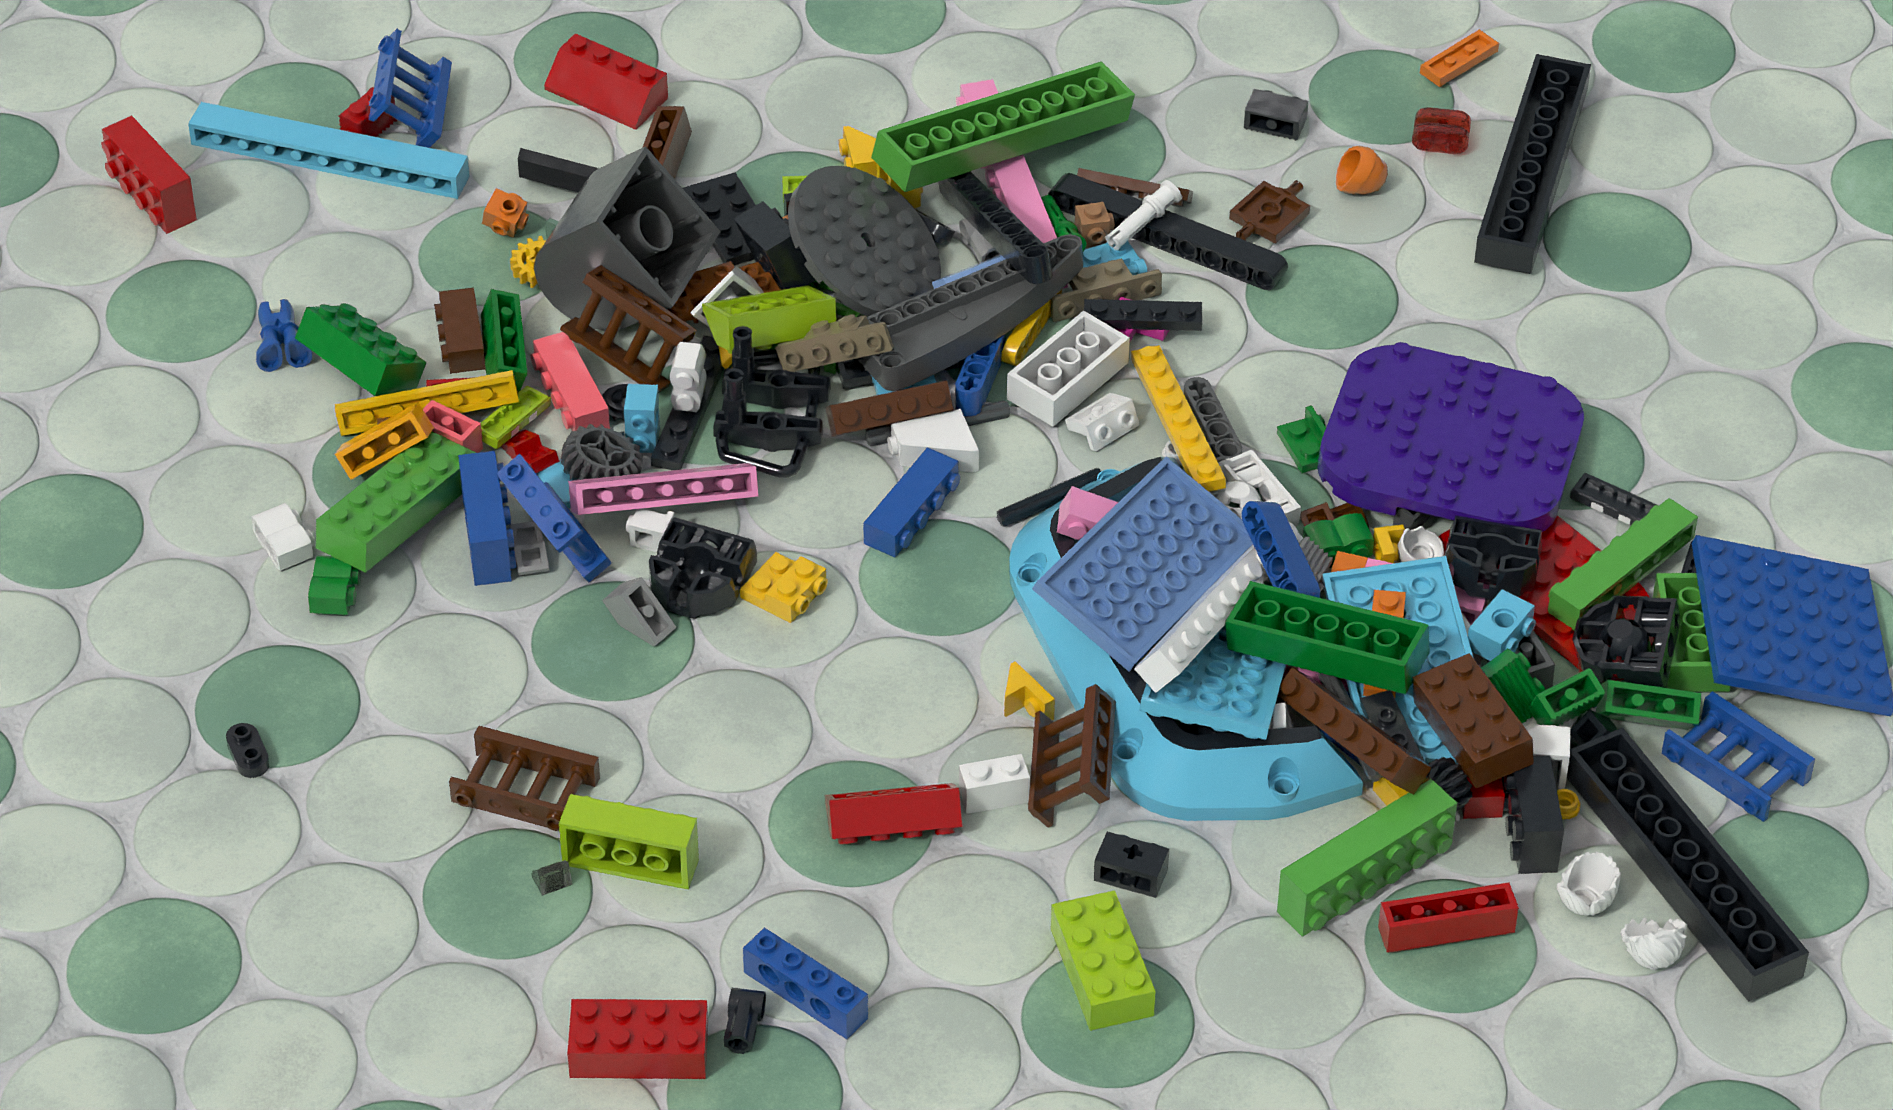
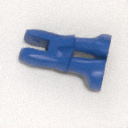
M287 299L280 300V312L271 313L268 301L261 302L258 309V318L262 327L260 335L263 342L257 349L256 362L257 366L266 372L275 371L281 366L283 361L282 343H284L286 360L289 365L296 368L304 367L312 360V351L295 339L299 327L295 324L294 310Z

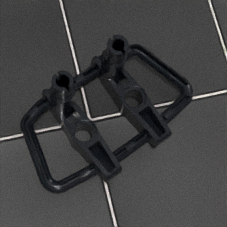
M746 326L736 327L733 330L732 367L724 370V378L722 380L724 399L722 409L716 412L713 425V436L716 437L718 456L722 461L729 464L749 463L756 466L757 472L779 478L791 477L800 470L808 447L821 444L823 421L817 418L820 403L829 402L830 378L820 375V366L809 368L808 374L782 369H755V364L780 361L777 351L754 352L751 338L752 330ZM746 402L769 406L775 409L807 407L805 416L782 414L774 411L748 412ZM728 442L764 449L769 452L795 450L790 463L781 466L729 451Z

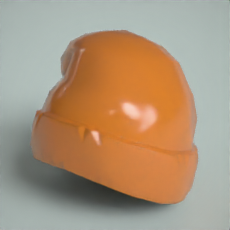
M1354 146L1349 148L1341 157L1337 168V190L1346 194H1368L1378 191L1386 182L1388 176L1387 164L1369 147Z

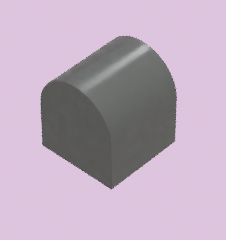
M645 146L597 169L588 177L538 252L534 264L536 280L549 302L570 319L574 317L580 318L592 293L591 288L582 282L588 272L600 265L665 309H669L674 306L721 231ZM603 297L589 326L593 329L606 330L616 310L615 304ZM627 313L620 329L631 326L639 321Z

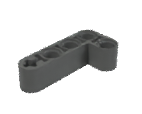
M1201 377L1188 379L1184 385V396L1217 462L1242 454V445L1209 381Z

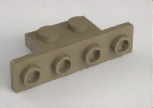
M1122 258L1083 267L1069 282L1073 291L1055 295L1051 298V318L1053 322L1076 317L1084 311V299L1119 300L1120 297H1124L1130 300H1143L1158 296L1162 293V273L1159 269L1132 275Z
M847 315L837 322L828 323L825 320L813 324L804 339L778 344L776 351L783 370L795 372L889 352L894 348L885 322L869 324L866 315L860 317Z

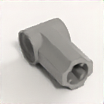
M967 219L959 221L963 242L966 245L971 244L980 262L1001 255Z

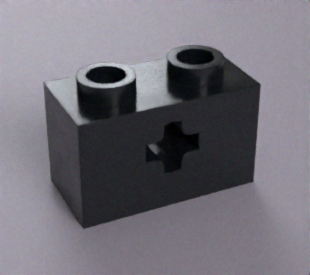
M1107 831L1094 861V881L1156 898L1168 871L1169 848Z

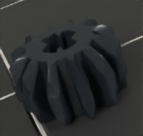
M1442 757L1428 763L1432 768L1421 785L1432 779L1457 802L1456 811L1462 809L1469 802V799L1473 797L1470 790L1472 784L1467 779L1468 774L1464 773L1460 764L1456 765L1451 757L1447 759Z

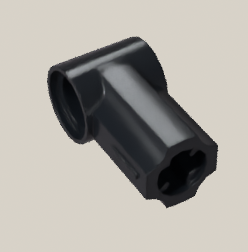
M731 988L728 1001V1022L723 1040L724 1047L729 1048L732 1053L744 1054L746 1051L753 1049L758 1022L762 1021L766 1005L765 991Z

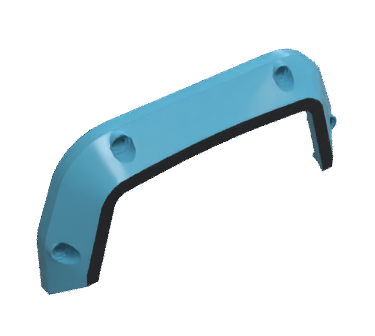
M1165 457L1146 460L1122 471L1105 469L1098 474L1096 481L1088 483L1080 489L1119 502ZM1168 457V458H1169L1170 460H1172L1176 465L1179 466V464L1177 463V461H1176L1175 458H1173V457ZM1063 500L1031 519L1019 531L1012 544L1009 558L1010 585L1015 598L1075 710L1078 711L1084 708L1086 688L1097 684L1116 701L1111 777L1119 789L1133 802L1150 812L1184 821L1272 820L1290 817L1362 795L1363 781L1357 770L1317 726L1269 729L1266 740L1260 738L1250 739L1243 734L1234 732L1195 735L1182 730L1173 718L1165 716L1155 717L1147 712L1139 711L1146 682L1134 670L1137 665L1130 671L1126 670L1032 590L1035 583L1075 545L1073 538L1057 533L1059 507Z

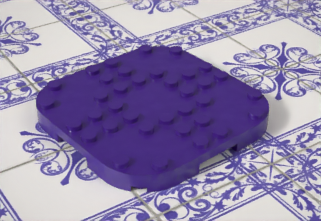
M1404 342L1379 346L1359 354L1351 362L1322 437L1317 466L1318 474L1322 482L1327 481L1333 487L1332 493L1335 496L1360 508L1395 516L1398 507L1450 520H1454L1455 515L1542 530L1543 532L1553 524L1557 517L1569 471L1579 445L1584 422V411L1576 396L1550 376L1543 377L1489 362L1485 363L1468 359L1464 356H1455L1411 346ZM1465 523L1464 533L1467 532L1468 523Z

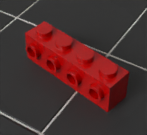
M1510 882L1381 902L1378 928L1386 952H1396L1515 933L1519 907Z

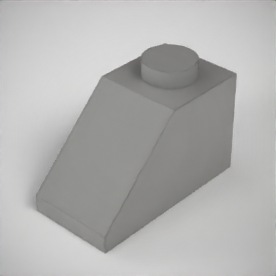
M642 577L623 582L602 600L621 627L652 646H656L676 628Z

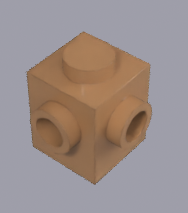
M1104 202L1075 206V225L1078 228V234H1081L1086 240L1085 249L1107 243L1105 236L1110 233V230H1114L1113 215L1107 212Z

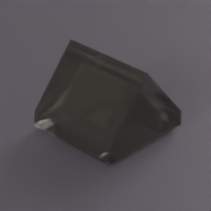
M566 860L533 870L531 873L542 896L572 885L570 867Z

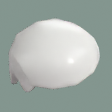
M1423 526L1413 530L1406 528L1397 545L1401 562L1444 556L1441 539L1436 533L1424 529Z

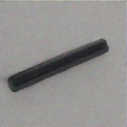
M1094 468L997 511V520L1001 526L1006 527L1050 508L1063 500L1072 486L1080 489L1088 483L1096 481L1101 470Z

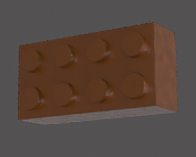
M1470 653L1412 677L1414 704L1456 762L1462 766L1464 773L1468 774L1467 777L1476 789L1534 764L1533 738Z

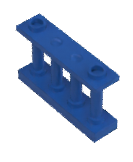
M397 28L390 36H384L378 46L380 53L373 96L369 101V106L371 107L369 120L374 122L385 112L416 131L417 146L430 148L442 134L452 62L442 57L436 64L429 65L399 46L402 31ZM397 58L423 73L426 81H422L396 65ZM394 77L419 91L423 101L393 83ZM391 95L418 111L420 120L391 103Z
M518 454L496 473L559 553L564 552L588 583L612 564L558 494L547 482L543 483L521 454Z
M1713 691L1704 699L1699 725L1693 727L1683 737L1668 729L1665 732L1661 753L1671 762L1678 764L1735 802L1747 813L1754 815L1763 822L1768 819L1772 801L1770 796L1789 779L1794 780L1801 786L1807 784L1811 780L1815 758ZM1715 728L1726 735L1727 738L1707 755L1695 747L1694 744L1708 731ZM1737 745H1741L1753 753L1734 771L1719 763ZM1763 762H1766L1777 769L1778 772L1758 789L1746 781L1745 778Z

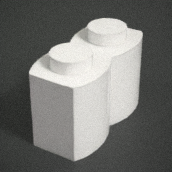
M679 342L670 372V381L673 386L671 402L675 410L697 412L700 408L707 380L706 371L703 368L706 354L701 344Z
M284 503L251 516L256 538L267 551L270 559L279 571L313 558L312 547L316 546L315 539L309 529L304 530L301 518L295 509L291 510Z

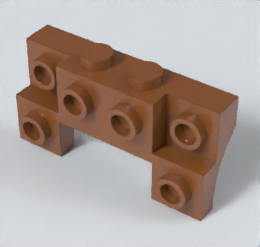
M729 261L695 271L674 306L667 310L684 322L693 320L694 324L699 323V320L690 312L735 268L732 262ZM759 262L738 267L751 276L764 293L780 290L770 272L765 273Z

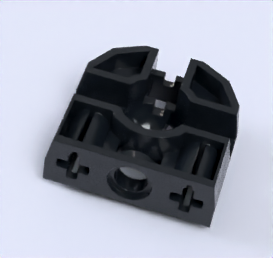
M1455 515L1450 527L1444 555L1448 561L1453 584L1465 590L1468 596L1489 601H1492L1501 590L1514 596H1521L1526 592H1532L1535 587L1542 549V530ZM1465 523H1468L1467 532L1463 534ZM1530 534L1528 545H1525L1526 535ZM1483 584L1490 585L1489 589H1484Z
M674 517L659 542L657 555H651L649 559V581L652 593L665 611L693 619L698 615L715 614L727 606H732L740 595L741 587L747 582L757 563V550L754 540ZM705 541L714 543L717 548L707 544ZM682 591L687 594V602L679 606L676 599Z
M1613 596L1608 601L1594 605L1584 616L1578 618L1572 638L1582 671L1590 668L1600 684L1611 680L1612 674H1617L1618 678H1624L1627 683L1666 688L1681 624L1677 599L1649 598L1647 596ZM1629 605H1633L1634 609H1636L1634 620L1625 618L1624 609H1628ZM1649 637H1656V652H1652ZM1617 656H1621L1624 663L1613 662L1612 659L1616 660Z

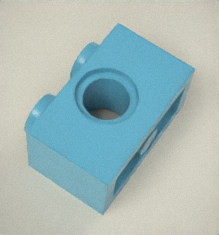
M627 385L624 404L625 437L634 438L633 444L640 446V453H653L659 439L658 385Z
M1501 590L1469 627L1468 640L1471 651L1489 661L1507 648L1515 653L1521 639L1524 636L1528 637L1535 627L1536 620L1533 619L1535 605Z

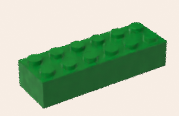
M1253 581L1249 582L1225 621L1228 650L1402 694L1408 692L1413 683L1412 677L1418 674L1430 653L1429 624Z

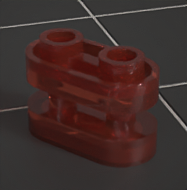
M1422 108L1415 115L1412 143L1417 149L1422 151L1448 154L1463 153L1469 144L1471 118L1467 113L1459 110Z

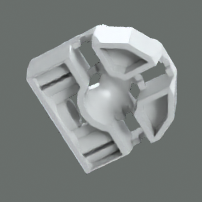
M1253 450L1218 462L1226 478V488L1210 491V493L1239 518L1242 519V510L1247 502L1261 501L1256 490L1259 487L1262 499L1265 502L1278 503L1282 507L1288 522L1292 523L1295 527L1298 526L1301 506ZM1230 502L1239 503L1240 508H1232L1228 505Z

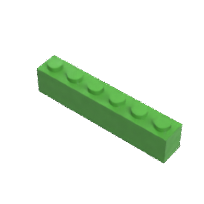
M1668 498L1659 506L1655 505L1643 519L1633 522L1624 534L1614 537L1606 548L1601 552H1595L1587 563L1582 567H1576L1568 578L1561 583H1556L1551 588L1548 595L1550 598L1549 614L1575 630L1578 618L1584 616L1594 605L1608 601L1613 596H1622L1694 539L1698 516L1671 498Z

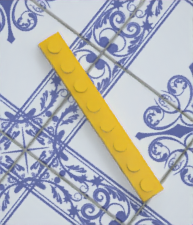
M1160 345L1146 346L1142 349L1131 351V361L1185 472L1208 492L1226 488V478Z

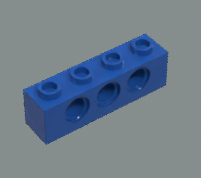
M765 927L743 947L745 974L846 1040L868 1020V994Z

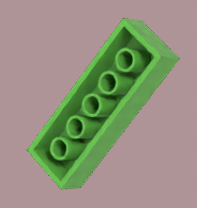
M431 432L428 438L399 453L316 519V549L366 573L462 495L458 455L476 452L437 433Z
M1430 779L1420 785L1414 795L1411 793L1405 794L1280 871L1277 913L1303 937L1313 930L1321 929L1327 921L1335 916L1345 914L1353 905L1361 900L1371 898L1379 889L1387 884L1397 882L1402 875L1413 868H1420L1426 860L1438 853H1444L1452 845L1457 802Z

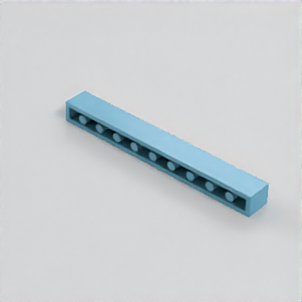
M205 102L200 103L188 123L191 145L455 199L459 198L470 177L467 155Z

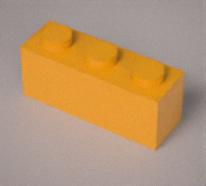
M417 402L345 442L337 450L335 456L350 480L428 438L434 427Z

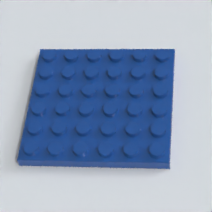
M1695 536L1692 541V549L1714 683L1891 717L1893 714V691L1869 569L1716 538Z

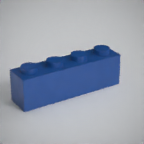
M927 447L864 521V544L894 558L903 548H907L915 533L926 526L930 515L935 510L941 508L945 497L950 491L953 492L958 487L961 478L958 474L959 461Z

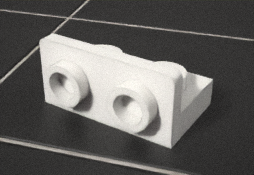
M1114 393L1105 395L1065 419L1068 430L1087 436L1090 449L1093 451H1098L1139 426L1133 400Z

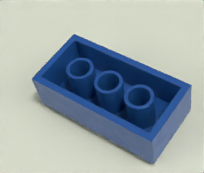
M495 451L458 455L474 585L512 582L511 569L516 568L515 551L509 550L510 547H515L513 529L506 528V525H511L509 506H503V503H508L507 488L505 484H500L499 481L502 480L496 474L503 468V462L497 463Z

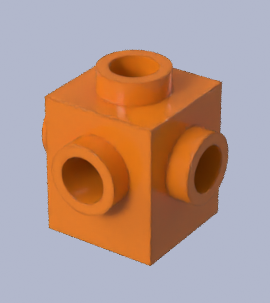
M496 188L484 210L482 224L490 227L499 235H508L514 238L517 230H523L529 219V214L526 213L528 202L515 193H506Z

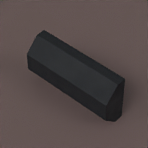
M520 148L518 155L519 177L574 192H579L588 177L599 169Z

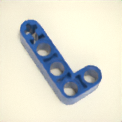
M1005 334L966 357L955 384V409H961L964 416H975L981 412L1002 363L1001 356L1005 345Z
M1247 502L1242 510V521L1273 587L1320 598L1319 584L1282 507L1276 502Z

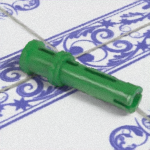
M1042 196V202L1057 238L1067 234L1080 237L1084 252L1086 240L1081 234H1078L1077 226L1066 219L1052 196Z

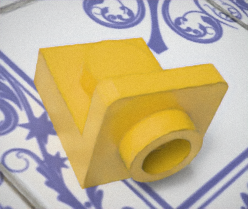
M1404 525L1374 528L1373 554L1376 560L1389 563L1398 561L1399 552L1397 545L1405 530Z

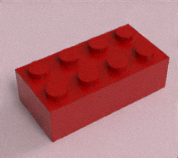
M132 115L102 129L104 141L101 142V146L107 158L105 169L108 175L120 183L125 194H130L134 198L140 210L144 209L149 214L155 226L159 225L168 234L197 220L190 176Z
M571 999L567 1051L569 1078L706 1079L708 1043L707 1000Z

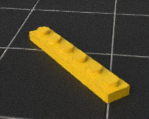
M513 370L335 404V413L341 436L365 432L417 402L423 409L433 400L458 413L519 402V396Z

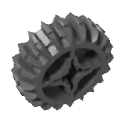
M589 424L587 428L579 426L577 431H571L561 450V464L564 466V473L570 474L571 481L633 475L641 473L643 454L639 452L640 446L633 444L634 438H626L624 431L616 432L613 427L608 429L604 428L602 424L599 427Z

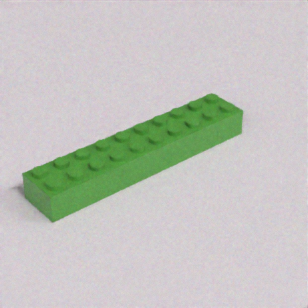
M1100 61L879 130L871 158L904 192H908L1128 121L1135 94Z

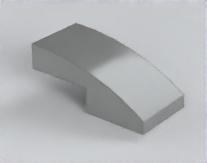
M534 521L509 525V528L513 529L515 546L513 550L515 551L518 576L549 571L545 542L543 541L542 531Z

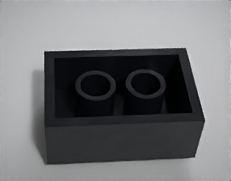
M762 201L734 219L755 262L760 263L765 273L770 272L776 284L782 290L808 286L816 281L804 265L807 260L801 249H796L794 246L788 219H783L775 207L771 209Z
M1550 755L1533 756L1534 764L1504 776L1506 791H1504L1503 811L1508 812V816L1505 819L1506 835L1512 836L1513 840L1510 842L1511 861H1516L1518 874L1557 873L1564 827Z

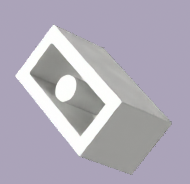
M1022 754L959 765V793L966 814L1028 803L1030 776Z

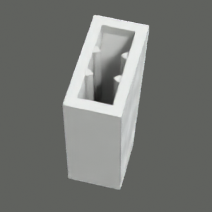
M961 409L891 424V437L887 438L888 448L891 455H896L900 466L911 467L928 447L958 460V471H979V449Z

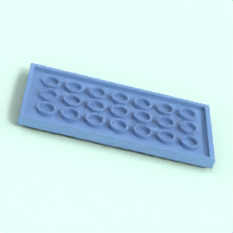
M1166 456L1035 583L1032 590L1126 670L1130 671L1253 543L1242 519Z

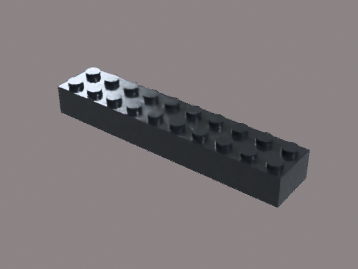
M1540 54L1535 55L1477 236L1474 263L1528 274L1532 273L1588 91L1591 64Z
M1623 727L1570 749L1566 778L1681 920L1687 924L1690 931L1748 1002L1804 977L1809 951Z

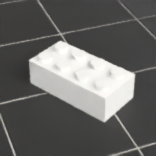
M1082 311L1007 374V400L1054 427L1128 364L1130 337L1087 312Z

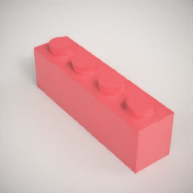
M560 332L533 340L534 353L530 354L533 368L535 371L539 370L541 372L543 387L545 390L550 389L553 405L556 410H561L565 428L577 431L579 426L587 428L589 424H592L594 427H599L602 424L604 428L610 429L609 408L568 335Z

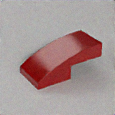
M526 429L515 434L501 446L512 459L521 454L535 473L560 462L555 450L543 446L539 435Z

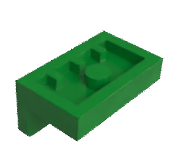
M1312 405L1305 407L1304 419L1277 426V435L1301 473L1318 469L1320 445L1326 429L1322 415H1318Z

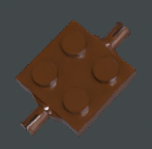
M1295 180L1288 188L1283 189L1275 187L1266 181L1260 183L1230 210L1229 219L1243 226L1236 232V237L1246 241L1248 237L1256 233L1276 244L1310 214V205L1296 197L1303 190V184Z

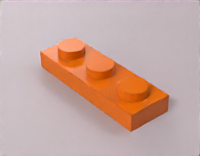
M1479 29L1421 64L1420 74L1438 87H1441L1497 53L1499 42Z

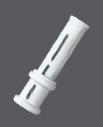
M1164 180L1156 192L1143 198L1142 205L1105 236L1110 247L1114 246V250H1119L1121 246L1153 218L1162 217L1165 214V209L1173 202L1178 203L1182 199L1179 189L1171 181Z

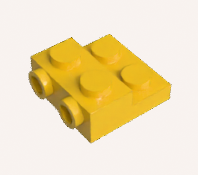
M775 552L741 587L740 598L792 623L799 614L806 612L809 604L817 595H821L825 591L828 584L826 568L802 556L793 561Z

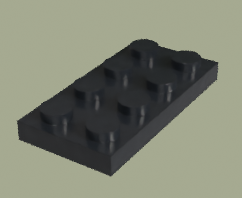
M736 172L683 187L684 191L721 231L712 245L722 262L731 261L735 266L754 260L734 219L756 205Z

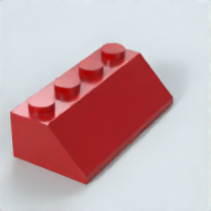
M576 33L559 48L544 84L545 90L635 130L656 111L658 106H661L668 99L666 72Z
M954 783L825 795L830 837L838 839V844L858 842L857 837L870 836L871 841L888 840L892 833H903V838L923 836L922 831L934 829L936 835L955 833V827H962L959 787Z

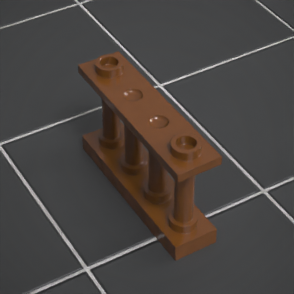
M602 265L588 272L582 282L590 287L592 291L580 318L574 317L563 324L560 330L567 334L570 340L583 345L638 384L658 385V393L669 387L671 383L670 380L661 374L674 347H677L679 342H690L697 330ZM604 297L615 304L616 310L602 335L589 325ZM628 313L639 321L640 326L626 351L613 341ZM653 330L663 337L664 343L650 368L637 359L650 331Z
M1097 684L1086 688L1084 708L1053 722L1041 710L1035 713L1028 811L1048 828L1053 826L1054 807L1083 793L1091 796L1099 804L1110 799L1116 701ZM1084 722L1081 733L1059 742L1061 732ZM1082 746L1080 757L1057 767L1058 757ZM1080 771L1078 782L1056 791L1057 781Z
M478 726L474 733L475 751L478 758L467 779L463 780L451 776L449 787L451 802L457 803L460 806L476 808L547 827L553 831H559V822L570 794L576 795L581 784L596 787L600 779L599 757ZM491 760L508 764L496 788L479 784ZM521 768L538 772L526 796L509 792ZM551 776L568 780L557 804L539 800Z

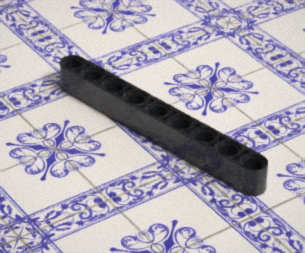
M971 171L938 182L940 193L1029 283L1040 284L1052 278L1053 273L1047 246Z
M1065 173L1048 192V195L1055 199L1061 211L1074 216L1075 206L1104 202L1107 212L1113 215L1114 229L1142 205V200L1072 173ZM1164 210L1165 214L1162 217L1153 218L1132 237V239L1263 290L1273 289L1288 269L1286 259L1274 251L1168 210Z

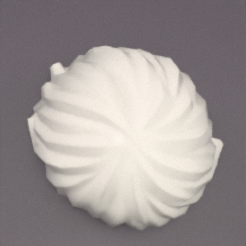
M1597 851L1591 854L1586 852L1580 856L1576 855L1573 861L1570 862L1565 873L1561 874L1562 881L1557 884V890L1562 902L1575 914L1594 916L1612 904L1618 892L1621 873L1619 868L1616 867L1613 857H1606L1604 853Z
M1643 918L1640 924L1633 919L1630 920L1629 924H1625V928L1621 929L1620 934L1627 947L1626 951L1641 966L1651 970L1667 968L1680 958L1687 937L1684 934L1687 929V924L1684 921H1680L1678 918L1673 921L1669 919L1663 928H1660L1657 922L1653 920L1646 923V918Z

